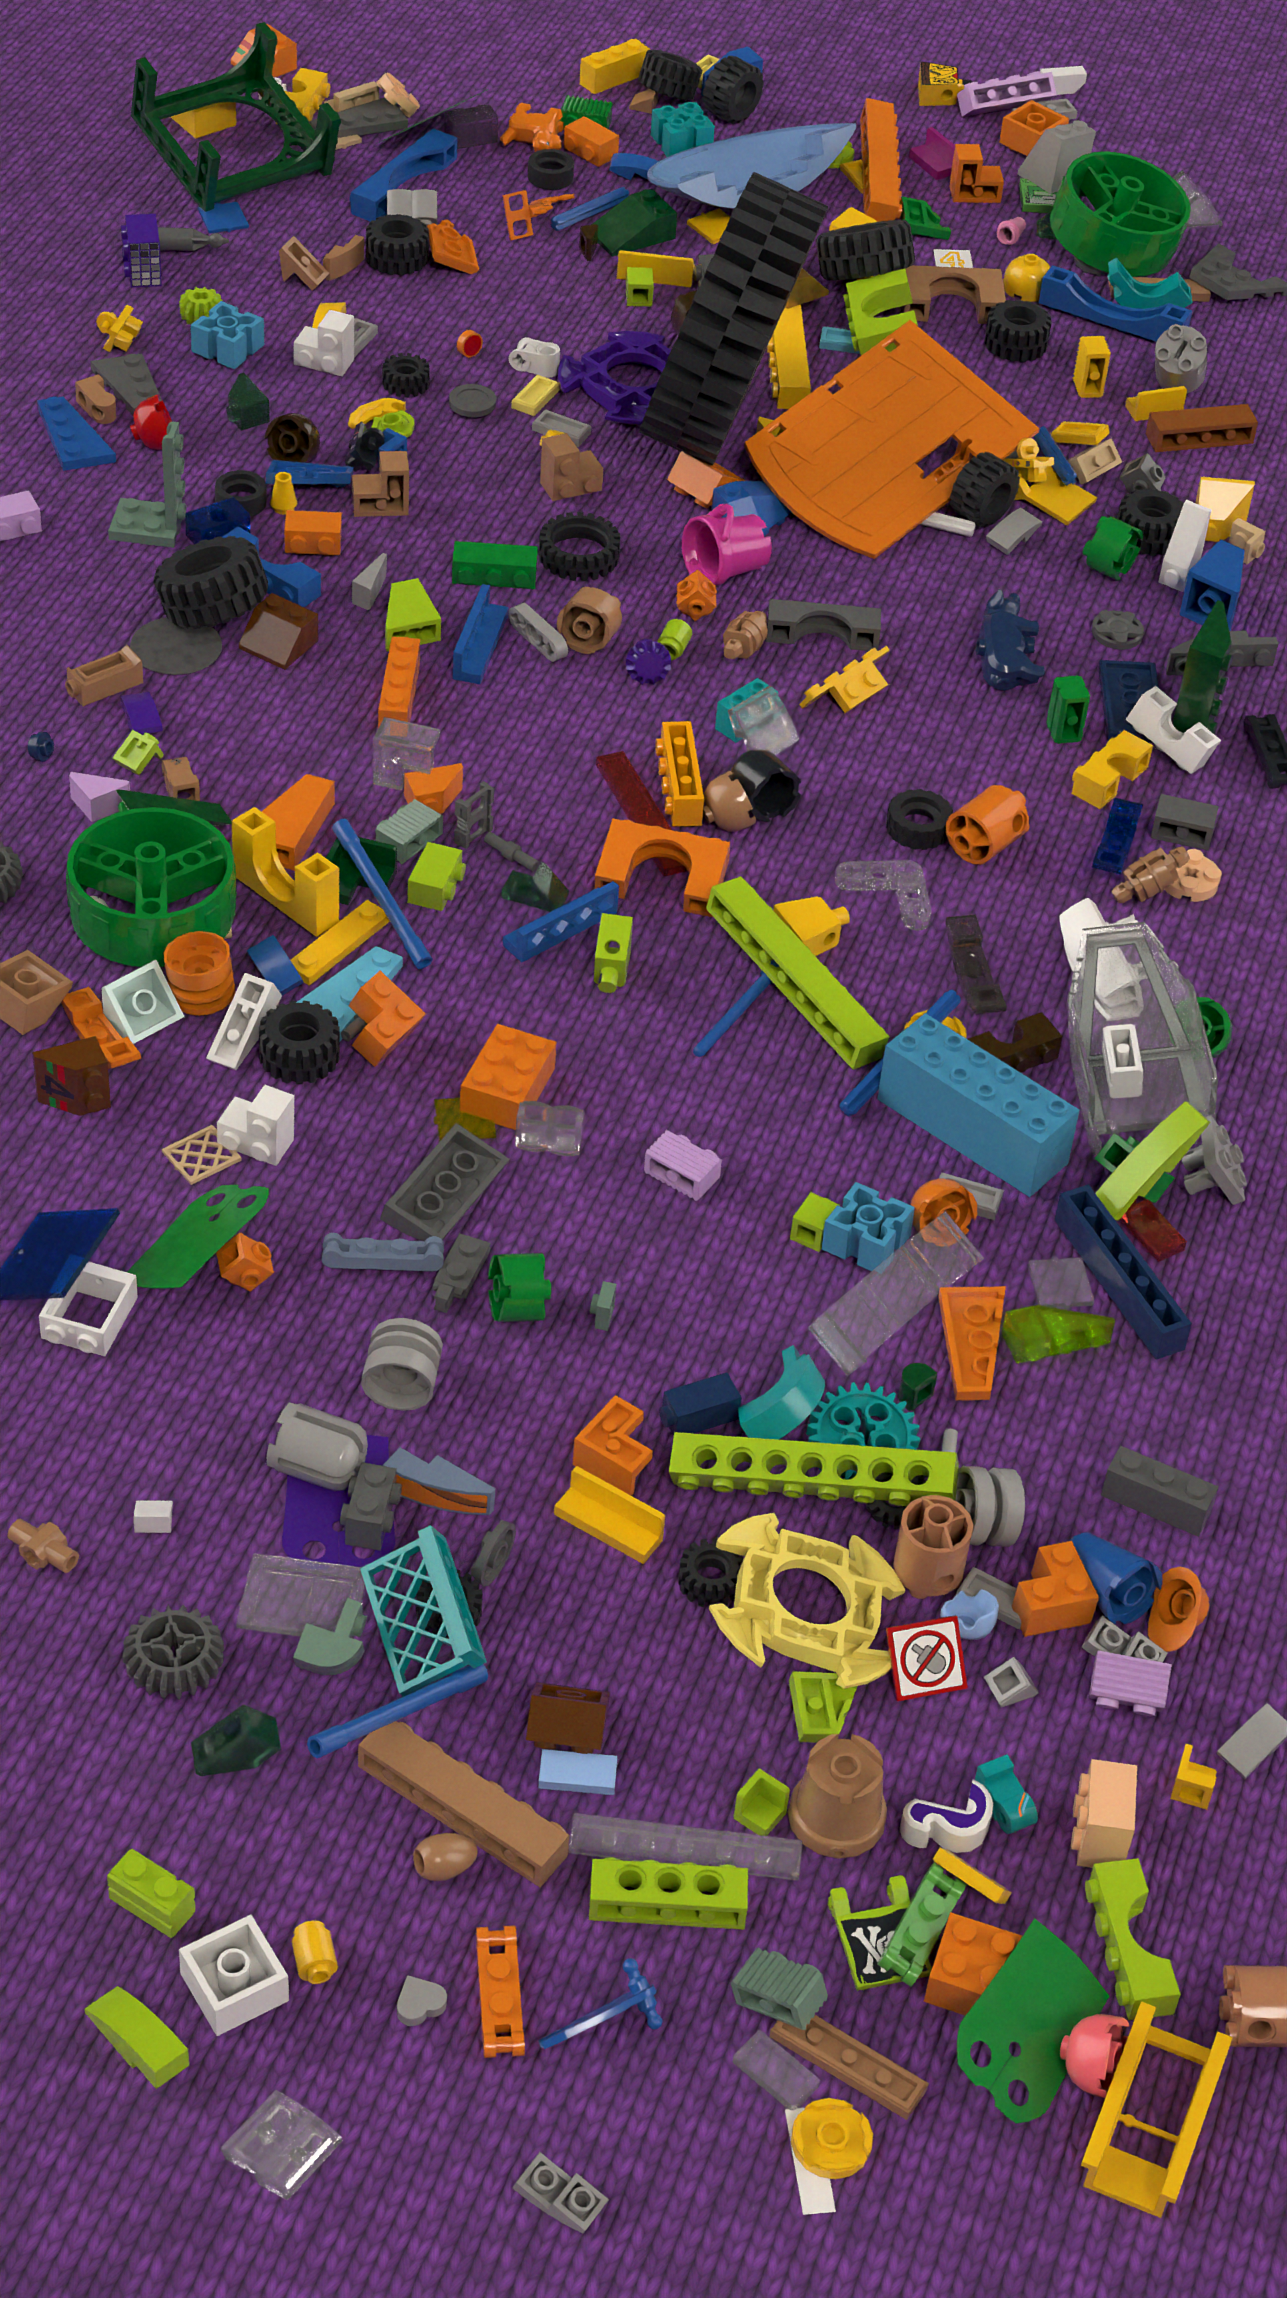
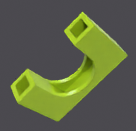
M905 268L846 283L848 294H844L843 297L855 352L860 351V354L863 355L909 320L918 326L914 310L889 317L874 318L876 314L882 311L913 303ZM893 342L885 347L889 352L897 348Z

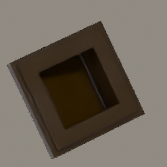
M597 224L585 225L580 228L579 248L585 259L591 261L598 244Z

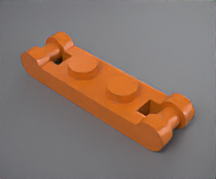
M503 1926V1930L489 1931L488 1927H476L484 2058H495L496 2053L511 2052L512 2057L524 2056L525 2042L516 1926ZM504 1946V1953L490 1954L489 1947ZM510 2032V2036L496 2037L495 2034Z

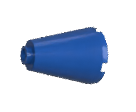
M1089 1532L1075 1535L1070 1539L1099 1596L1097 1606L1110 1622L1116 1624V1621H1121L1123 1624L1131 1623L1140 1618L1153 1605L1154 1600L1151 1596L1155 1588L1157 1587L1161 1590L1163 1584L1162 1572L1153 1562Z

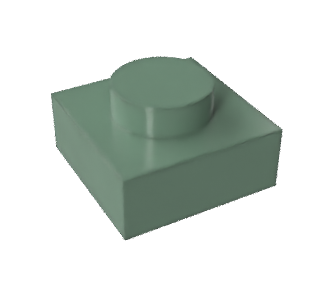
M603 1281L600 1295H593L590 1314L596 1315L595 1329L606 1331L609 1329L615 1307V1283Z

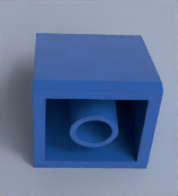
M1224 540L1217 542L1189 570L1179 615L1203 625L1217 600L1224 604L1229 631H1231L1240 592L1245 550Z

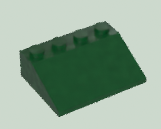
M1217 600L1189 647L1173 720V726L1182 733H1185L1200 722L1215 735L1218 723L1214 722V718L1219 715L1223 700H1220L1219 696L1225 691L1228 678L1224 677V674L1228 672L1233 660V655L1229 654L1232 641L1223 602Z

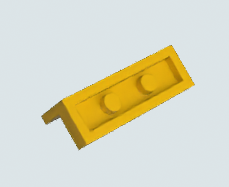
M620 250L618 254L617 279L626 280L627 267L652 268L654 283L691 287L694 275V260L692 258Z
M578 1466L571 1471L570 1488L555 1504L554 1515L644 1564L663 1541L665 1515Z

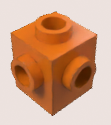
M697 569L677 584L676 604L678 609L683 614L689 615L694 621H697L702 616L709 615L716 607V585Z
M240 1232L216 1252L221 1277L227 1279L231 1284L238 1285L250 1292L274 1273L269 1248L264 1243L257 1242Z

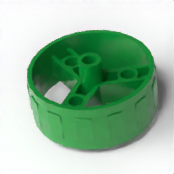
M1108 151L1092 152L1075 159L1068 167L1053 202L1050 224L1055 237L1062 246L1084 263L1109 273L1108 262L1117 257L1132 277L1148 276L1158 273L1171 261L1186 230L1191 207L1183 188L1175 179L1157 166L1123 153ZM1079 197H1087L1096 211L1093 212Z
M156 807L136 808L114 813L98 820L85 829L74 841L69 851L66 887L73 928L81 941L100 956L117 963L142 967L157 960L160 967H165L164 951L167 945L176 937L188 932L205 931L225 938L231 929L235 919L237 895L234 855L230 843L221 831L200 817L175 809ZM219 884L216 890L201 902L186 909L169 913V903ZM90 887L134 903L135 914L111 909L95 901L84 890Z

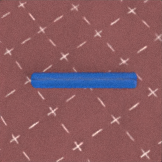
M620 187L552 217L550 225L556 231H560L601 213L627 198L629 190H626L625 187Z
M1042 426L1039 429V433L1033 436L1046 457H1054V465L1052 466L1064 485H1069L1070 483L1074 485L1076 483L1075 478L1077 477L1076 472L1047 428Z

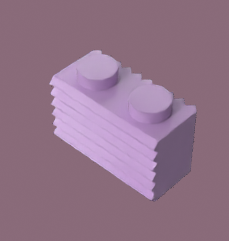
M666 1130L647 1149L644 1171L646 1174H650L651 1177L661 1180L662 1183L666 1182L668 1186L671 1185L673 1189H677L678 1192L682 1191L684 1195L687 1194L689 1198L693 1197L697 1201L720 1178L722 1159L718 1158L713 1151L709 1149L703 1150L692 1144L684 1135H676Z
M1097 1651L1089 1698L1097 1699L1096 1705L1099 1707L1118 1709L1119 1704L1134 1706L1133 1713L1155 1716V1711L1162 1712L1165 1709L1172 1664Z

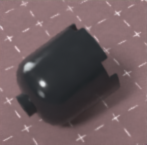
M762 748L749 750L741 754L731 767V772L733 773L730 777L731 781L738 779L753 809L750 812L758 820L770 822L769 818H774L778 815L785 817L795 808L801 797V794L798 792L801 779L774 753Z

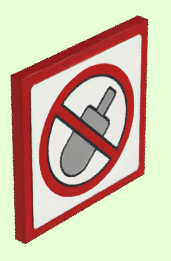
M957 1615L886 1628L896 1701L968 1689Z

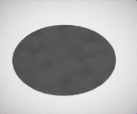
M165 617L151 621L139 628L131 639L130 648L140 657L142 666L162 674L180 675L193 673L211 665L221 653L222 641L217 631L212 627L203 626L201 629H193L192 627L188 629L176 626Z

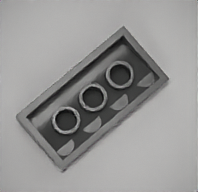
M456 1123L385 1204L380 1220L421 1241H425L432 1236L443 1240L508 1164L510 1159Z

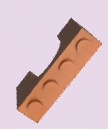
M612 818L595 873V889L614 881L619 885L618 898L624 899L631 875L641 862L653 857H668L683 864L689 872V878L684 891L683 911L713 917L706 907L712 886L723 883L729 863L730 842L722 841L719 838H707L693 835L689 832H678L664 829L660 826H648L634 823L630 820Z

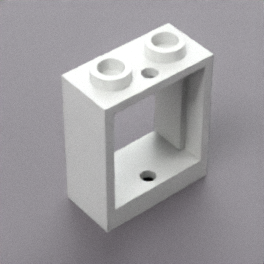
M72 1257L39 1315L41 1338L54 1344H63L77 1348L86 1353L106 1356L138 1298L136 1275ZM76 1292L115 1302L101 1329L62 1318Z

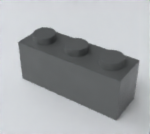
M1120 1445L1107 1469L1101 1496L1199 1537L1212 1512L1219 1486Z

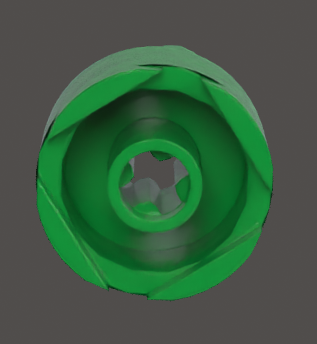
M1102 516L1097 523V532L1093 540H1088L1084 546L1083 555L1087 556L1086 563L1088 567L1115 580H1120L1119 574H1127L1139 554L1140 548L1136 544L1138 539L1143 541V531L1113 516L1109 518Z
M543 1253L492 1256L488 1279H494L493 1290H488L491 1313L495 1321L527 1322L543 1321L545 1319L544 1300H550L551 1283L549 1279H544L545 1257Z

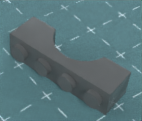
M770 599L766 642L795 644L804 635L827 633L842 639L849 649L870 651L876 648L878 651L881 631V609Z

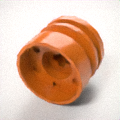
M205 931L188 932L176 937L167 945L164 951V963L168 984L182 1012L197 1016L208 1015L223 1010L232 1002L235 995V983L229 944L223 937Z

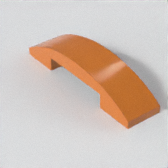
M90 987L66 994L61 1004L73 1028L81 1040L96 1036L107 1059L108 1069L141 1059V1053L128 1036L122 1038L104 1015L102 1003Z

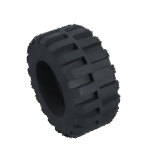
M906 220L879 221L844 227L818 235L816 240L821 276L826 280L836 281L881 275L910 267L915 260L911 226Z
M215 537L212 540L206 539L199 541L200 543L195 545H188L185 549L173 553L170 558H166L162 565L156 569L154 585L167 619L182 628L188 629L192 627L193 629H201L203 626L212 627L218 623L229 622L230 619L238 618L244 615L246 611H251L255 608L256 603H260L264 599V595H266L268 580L256 546L242 537Z

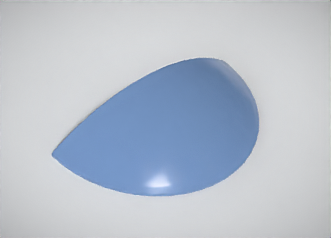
M856 123L788 127L715 141L676 153L657 162L648 170L647 177L651 183L682 198L710 206L735 208L737 206L739 198L753 172L798 192L813 182L836 159L853 135Z

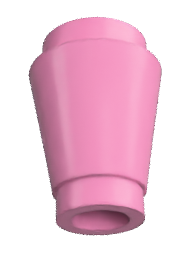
M1016 217L1001 222L997 228V238L999 241L1008 245L1016 243L1026 228L1025 220L1021 217Z

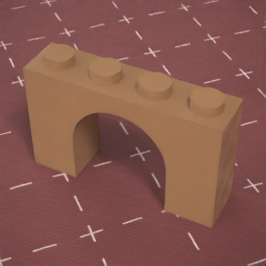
M915 265L905 268L913 303L901 306L902 313L914 310L917 321L928 322L931 298L937 295L953 294L970 300L976 308L978 324H987L990 309L996 306L997 303L1006 301L1001 269Z

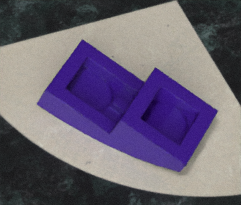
M150 692L120 696L121 705L127 715L128 726L131 731L134 730L140 734L163 731L160 716Z

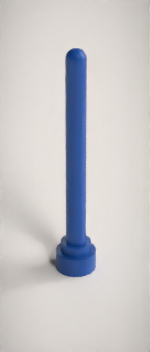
M775 960L770 962L773 966L779 967ZM762 970L761 976L694 1047L693 1053L695 1056H704L769 984H774Z

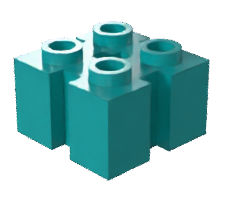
M685 102L679 105L677 109L669 105L652 109L650 135L657 144H662L661 150L666 157L714 142L715 126L708 117L703 115L704 112L697 102Z

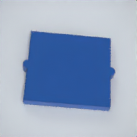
M238 202L216 203L214 209L207 212L198 207V212L209 234L249 228V224Z

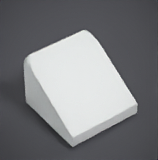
M136 1501L134 1532L171 1533L173 1501Z

